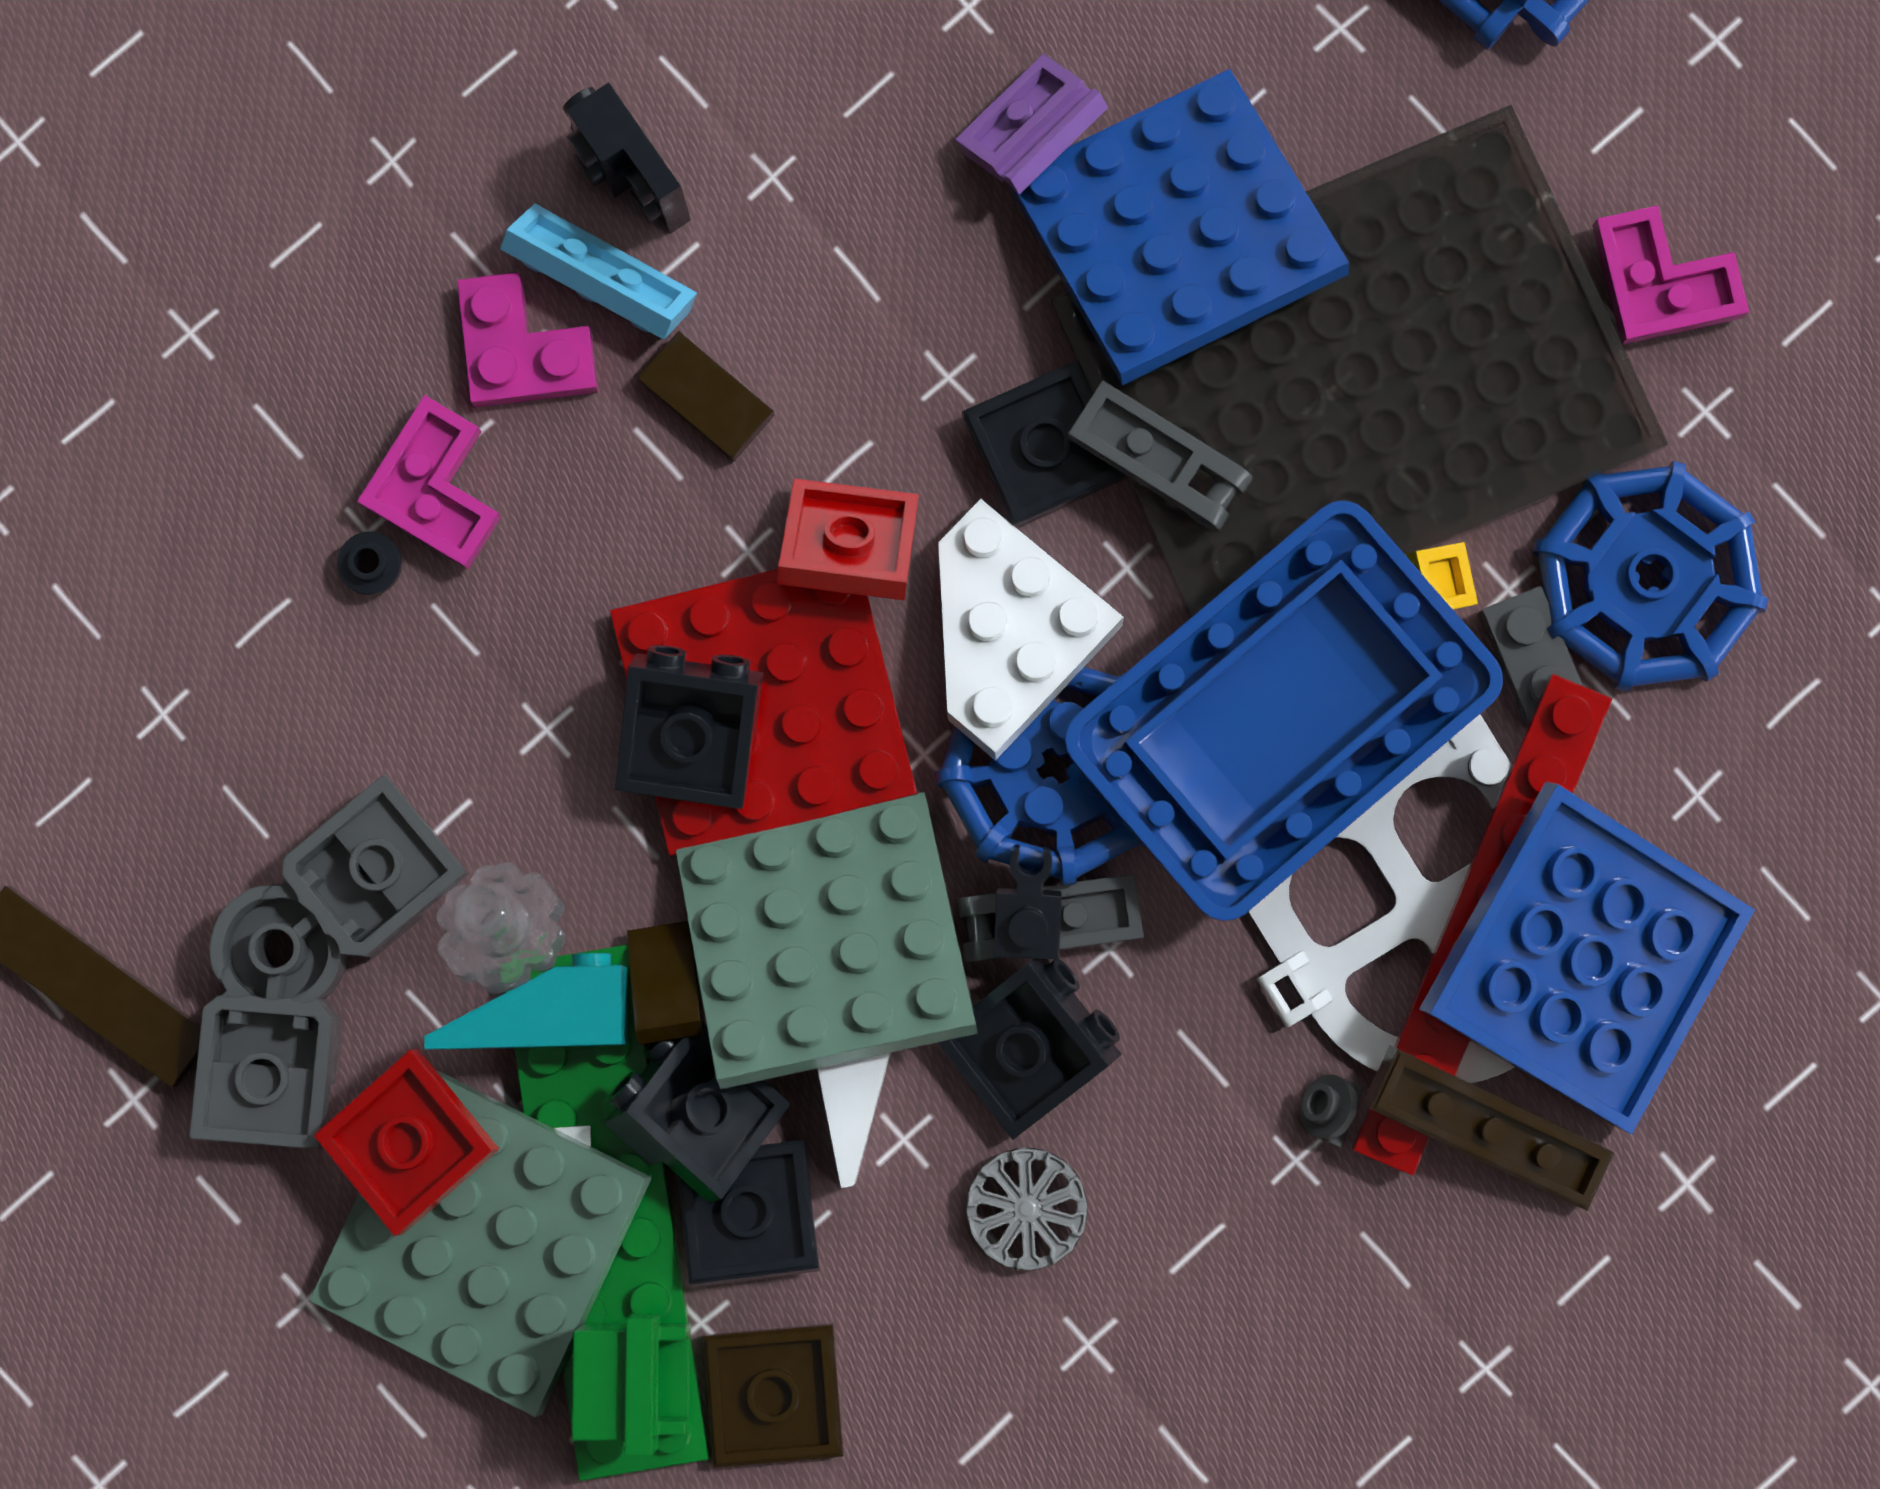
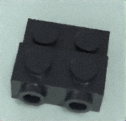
M609 82L598 90H595L593 87L583 89L564 104L563 111L571 122L570 129L572 130V133L567 135L566 138L575 151L574 157L594 187L604 181L615 197L631 188L632 190L629 192L649 223L660 218L670 234L691 221L681 185Z
M667 645L649 646L647 655L636 654L628 669L615 790L743 809L746 801L753 740L757 731L764 672L751 671V662L746 658L735 655H715L712 657L711 664L686 661L687 652L685 650Z
M1032 959L975 1004L972 1009L978 1034L937 1042L1012 1140L1122 1055L1114 1045L1120 1040L1115 1025L1100 1010L1096 1009L1089 1013L1074 994L1080 988L1078 979L1073 971L1060 959L1051 962L1048 959Z
M702 1021L704 1033L702 1035L653 1042L647 1045L643 1053L651 1062L640 1076L633 1071L624 1077L612 1090L607 1101L615 1109L604 1123L650 1166L663 1161L707 1203L712 1204L723 1198L788 1109L790 1103L766 1080L720 1089L715 1073L708 1028Z

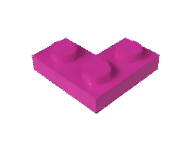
M1658 205L1597 218L1593 223L1592 227L1622 345L1742 319L1750 312L1735 252L1673 265Z
M520 272L457 280L470 399L474 408L599 392L592 331L589 326L529 333L524 284Z
M426 395L419 402L357 501L364 508L467 570L473 564L502 517L497 511L450 484L482 431L478 426Z

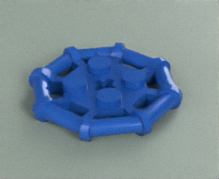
M1671 461L1670 465L1665 467L1604 475L1593 471L1584 476L1581 489L1544 538L1535 540L1532 552L1539 559L1543 591L1549 603L1552 625L1547 629L1552 638L1561 637L1568 648L1614 681L1615 689L1629 692L1633 686L1701 678L1707 682L1718 676V666L1756 615L1758 613H1765L1768 598L1762 595L1751 527L1756 521L1750 511L1742 513L1688 473L1685 463ZM1660 492L1659 509L1646 513H1625L1619 500L1621 497ZM1681 499L1718 527L1709 534H1706L1677 513L1676 510ZM1596 510L1609 523L1591 549L1572 543ZM1727 541L1734 585L1720 584L1719 573L1715 575L1713 558L1716 557L1714 547ZM1654 560H1657L1664 566L1660 573V577L1667 582L1663 590L1655 586L1645 590L1639 585L1640 575L1635 571L1638 562L1648 566ZM1565 564L1584 567L1583 588L1588 596L1589 603L1579 606L1574 611L1572 610ZM1713 601L1729 607V610L1705 640L1694 626ZM1594 616H1598L1627 638L1621 654L1582 625ZM1678 637L1685 653L1682 655L1641 660L1644 651V641L1647 640L1659 641L1663 638Z
M1084 667L1065 688L1098 697L1125 673L1119 677ZM1053 699L996 761L991 757L989 766L969 765L975 743L954 726L942 768L935 772L936 786L944 788L977 847L975 856L984 863L991 859L1010 865V851L1015 844H1019L1018 862L1021 867L1026 870H1035L1043 863V848L1010 839L1018 826L1027 829L1031 826L1044 830L1045 834L1055 837V851H1051L1052 869L1049 877L1061 880L1062 886L1075 885L1076 878L1138 845L1145 847L1072 762L1066 751L1065 735L1068 725L1083 710L1078 704L1072 702L1058 703ZM1054 754L1057 758L1065 757L1070 761L1071 765L1066 769V776L1068 778L1066 782L1058 784L1053 776L1045 779L1040 777L1038 771L1045 764L1044 756ZM990 785L1006 815L995 826L977 797L974 788ZM1101 818L1113 828V830L1074 849L1072 833Z

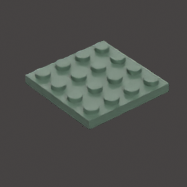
M925 792L803 823L676 850L715 1073L720 1089L978 1034Z
M436 1070L500 1150L404 1235L395 1237L359 1193L309 1301L521 1411L537 1417L543 1414L574 1347V1330L585 1323L652 1177Z

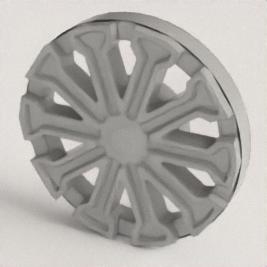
M1016 1148L993 1157L976 1174L967 1196V1220L976 1243L990 1258L1014 1269H1040L1060 1261L1078 1243L1086 1224L1087 1198L1078 1175L1064 1160L1045 1150ZM1034 1159L1044 1160L1046 1164L1045 1170L1036 1184L1032 1183L1031 1162ZM1015 1160L1018 1163V1184L1015 1185L1004 1171L1005 1162ZM1063 1173L1069 1181L1067 1187L1048 1194L1046 1190L1055 1176ZM987 1177H994L1006 1192L1004 1196L984 1190L983 1184ZM1069 1199H1074L1077 1202V1212L1074 1214L1052 1209V1206ZM984 1203L1001 1208V1212L981 1219L977 1217L976 1208L979 1204ZM1053 1222L1070 1228L1071 1234L1066 1241L1059 1240L1047 1224ZM1006 1224L1008 1227L996 1244H990L985 1237L986 1232ZM1037 1232L1050 1247V1254L1040 1258L1035 1254L1034 1233ZM1020 1233L1022 1234L1023 1255L1018 1259L1010 1257L1007 1251Z

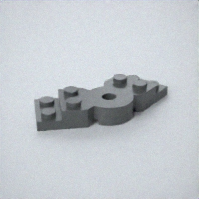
M383 774L284 857L282 870L284 885L275 884L251 888L234 898L219 915L210 939V961L215 975L227 991L221 996L214 998L203 1008L190 1139L324 1149L314 1135L327 1124L330 1085L336 1084L342 1019L325 999L340 983L345 973L348 956L377 957L424 917L422 915L423 912L469 875V872L389 776ZM284 931L291 937L294 951L291 959L285 965L276 968L267 959L266 946L272 936Z

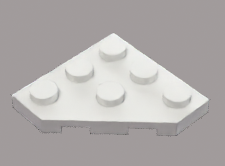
M980 499L938 542L947 716L949 722L996 761L1123 626L1124 617Z

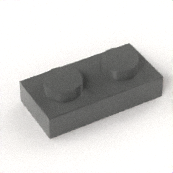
M1541 586L1483 608L1478 612L1526 728L1529 725L1549 675L1555 674L1582 685L1564 640L1559 636L1553 639L1547 629L1552 625L1549 603Z

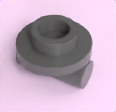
M1325 1075L1316 1079L1305 1091L1300 1104V1119L1304 1129L1318 1139L1342 1147L1349 1127L1355 1117L1364 1087L1336 1075Z

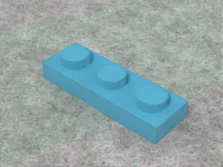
M536 203L506 230L500 250L522 261L529 269L546 274L575 290L582 298L604 306L629 320L636 328L652 333L663 340L690 313L697 292Z

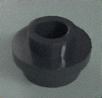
M362 532L352 536L344 543L338 555L337 567L342 581L351 590L362 595L371 596L384 593L397 582L402 570V558L397 546L385 535L377 532ZM367 552L377 553L379 565L376 570L371 573L360 572L358 568L360 557Z

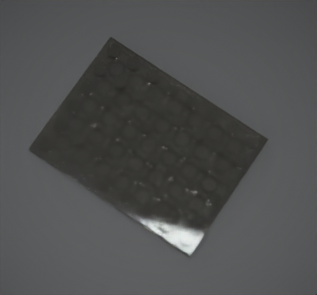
M1508 105L1306 191L1348 259L1349 275L1124 385L1119 381L1070 293L1067 292L1051 299V307L1092 394L1095 393L1102 380L1237 463L1253 476L1244 494H1235L1226 508L1229 517L1219 532L1204 527L1191 518L1188 513L1128 476V481L1190 619L1316 512L1332 502L1349 501L1360 505L1373 517L1404 554L1434 548L1581 485L1592 477L1599 474L1604 475L1658 452L1668 445L1512 105ZM1199 469L1188 486L1205 495L1214 479Z

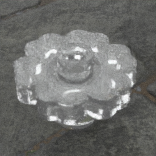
M512 862L500 863L495 867L492 865L481 866L474 872L470 886L464 884L456 885L448 891L445 904L441 906L437 913V923L447 932L438 943V953L447 962L450 971L463 983L478 981L491 994H499L507 991V989L512 990L530 980L531 970L547 971L554 966L558 955L557 952L562 949L566 942L565 932L556 923L564 913V903L555 894L551 884L539 873L524 875Z

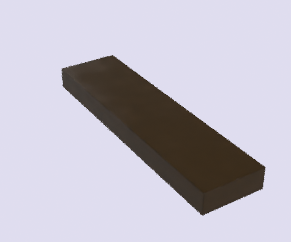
M6 885L0 892V962L167 1085L177 1087L198 1058L201 1024L16 889Z
M1389 1046L1362 1104L1588 1211L1614 1155V1152L1392 1046Z

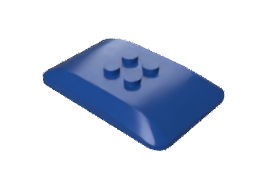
M1336 501L1316 512L1081 710L1068 725L1065 735L1066 751L1072 762L1196 907L1211 919L1231 921L1249 912L1488 708L1501 692L1503 684L1502 669L1495 657L1373 517L1356 503Z

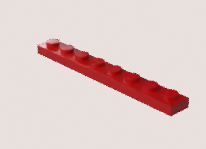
M1549 675L1396 1040L1395 1048L1456 1076L1470 1040L1419 1010L1544 783H1556L1574 793L1613 698L1558 675ZM1368 1108L1351 1149L1414 1176L1430 1137Z

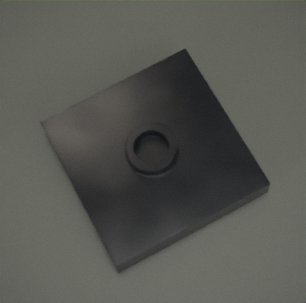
M1077 361L962 411V418L1009 521L1014 527L1026 524L1128 478L1121 471L1068 439L1070 430L1093 396Z
M805 1140L761 1145L723 1198L712 1204L707 1203L678 1176L688 1278L691 1288L820 1271Z

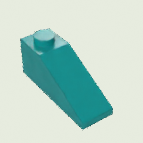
M610 953L572 954V966L554 967L425 1035L424 1049L629 1045L627 967L622 965H611Z

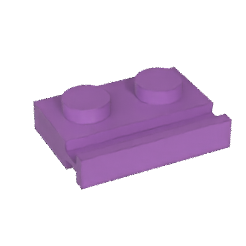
M1042 54L955 140L964 155L1001 182L1006 181L1020 195L1108 109V106L1099 91L1096 89L1090 90L1080 78L1045 54Z

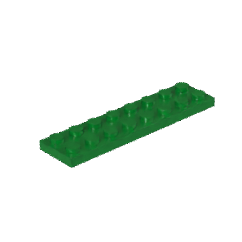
M628 945L573 953H610L611 965L627 967L629 1045L514 1048L524 1114L552 1128L590 1126L592 1148L652 1177L585 1323H626L627 1318L633 1313L660 1314V1323H689L665 1163L661 1161L650 1166L604 1123L615 1109L607 1101L612 1090L629 1073L634 1071L640 1076L649 1065V1058L643 1053L647 1044L639 1045L635 1032ZM572 954L502 965L506 992L554 967L572 966ZM691 1329L689 1430L685 1435H658V1449L652 1456H625V1441L573 1440L579 1481L708 1460L710 1458ZM574 1347L563 1368L571 1429L573 1422Z

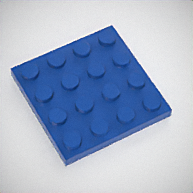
M1231 69L1221 72L1069 146L1020 195L1009 184L1010 191L1122 385L1349 275L1348 259Z
M1545 782L1419 1010L1619 1130L1632 1135L1755 909L1559 784Z

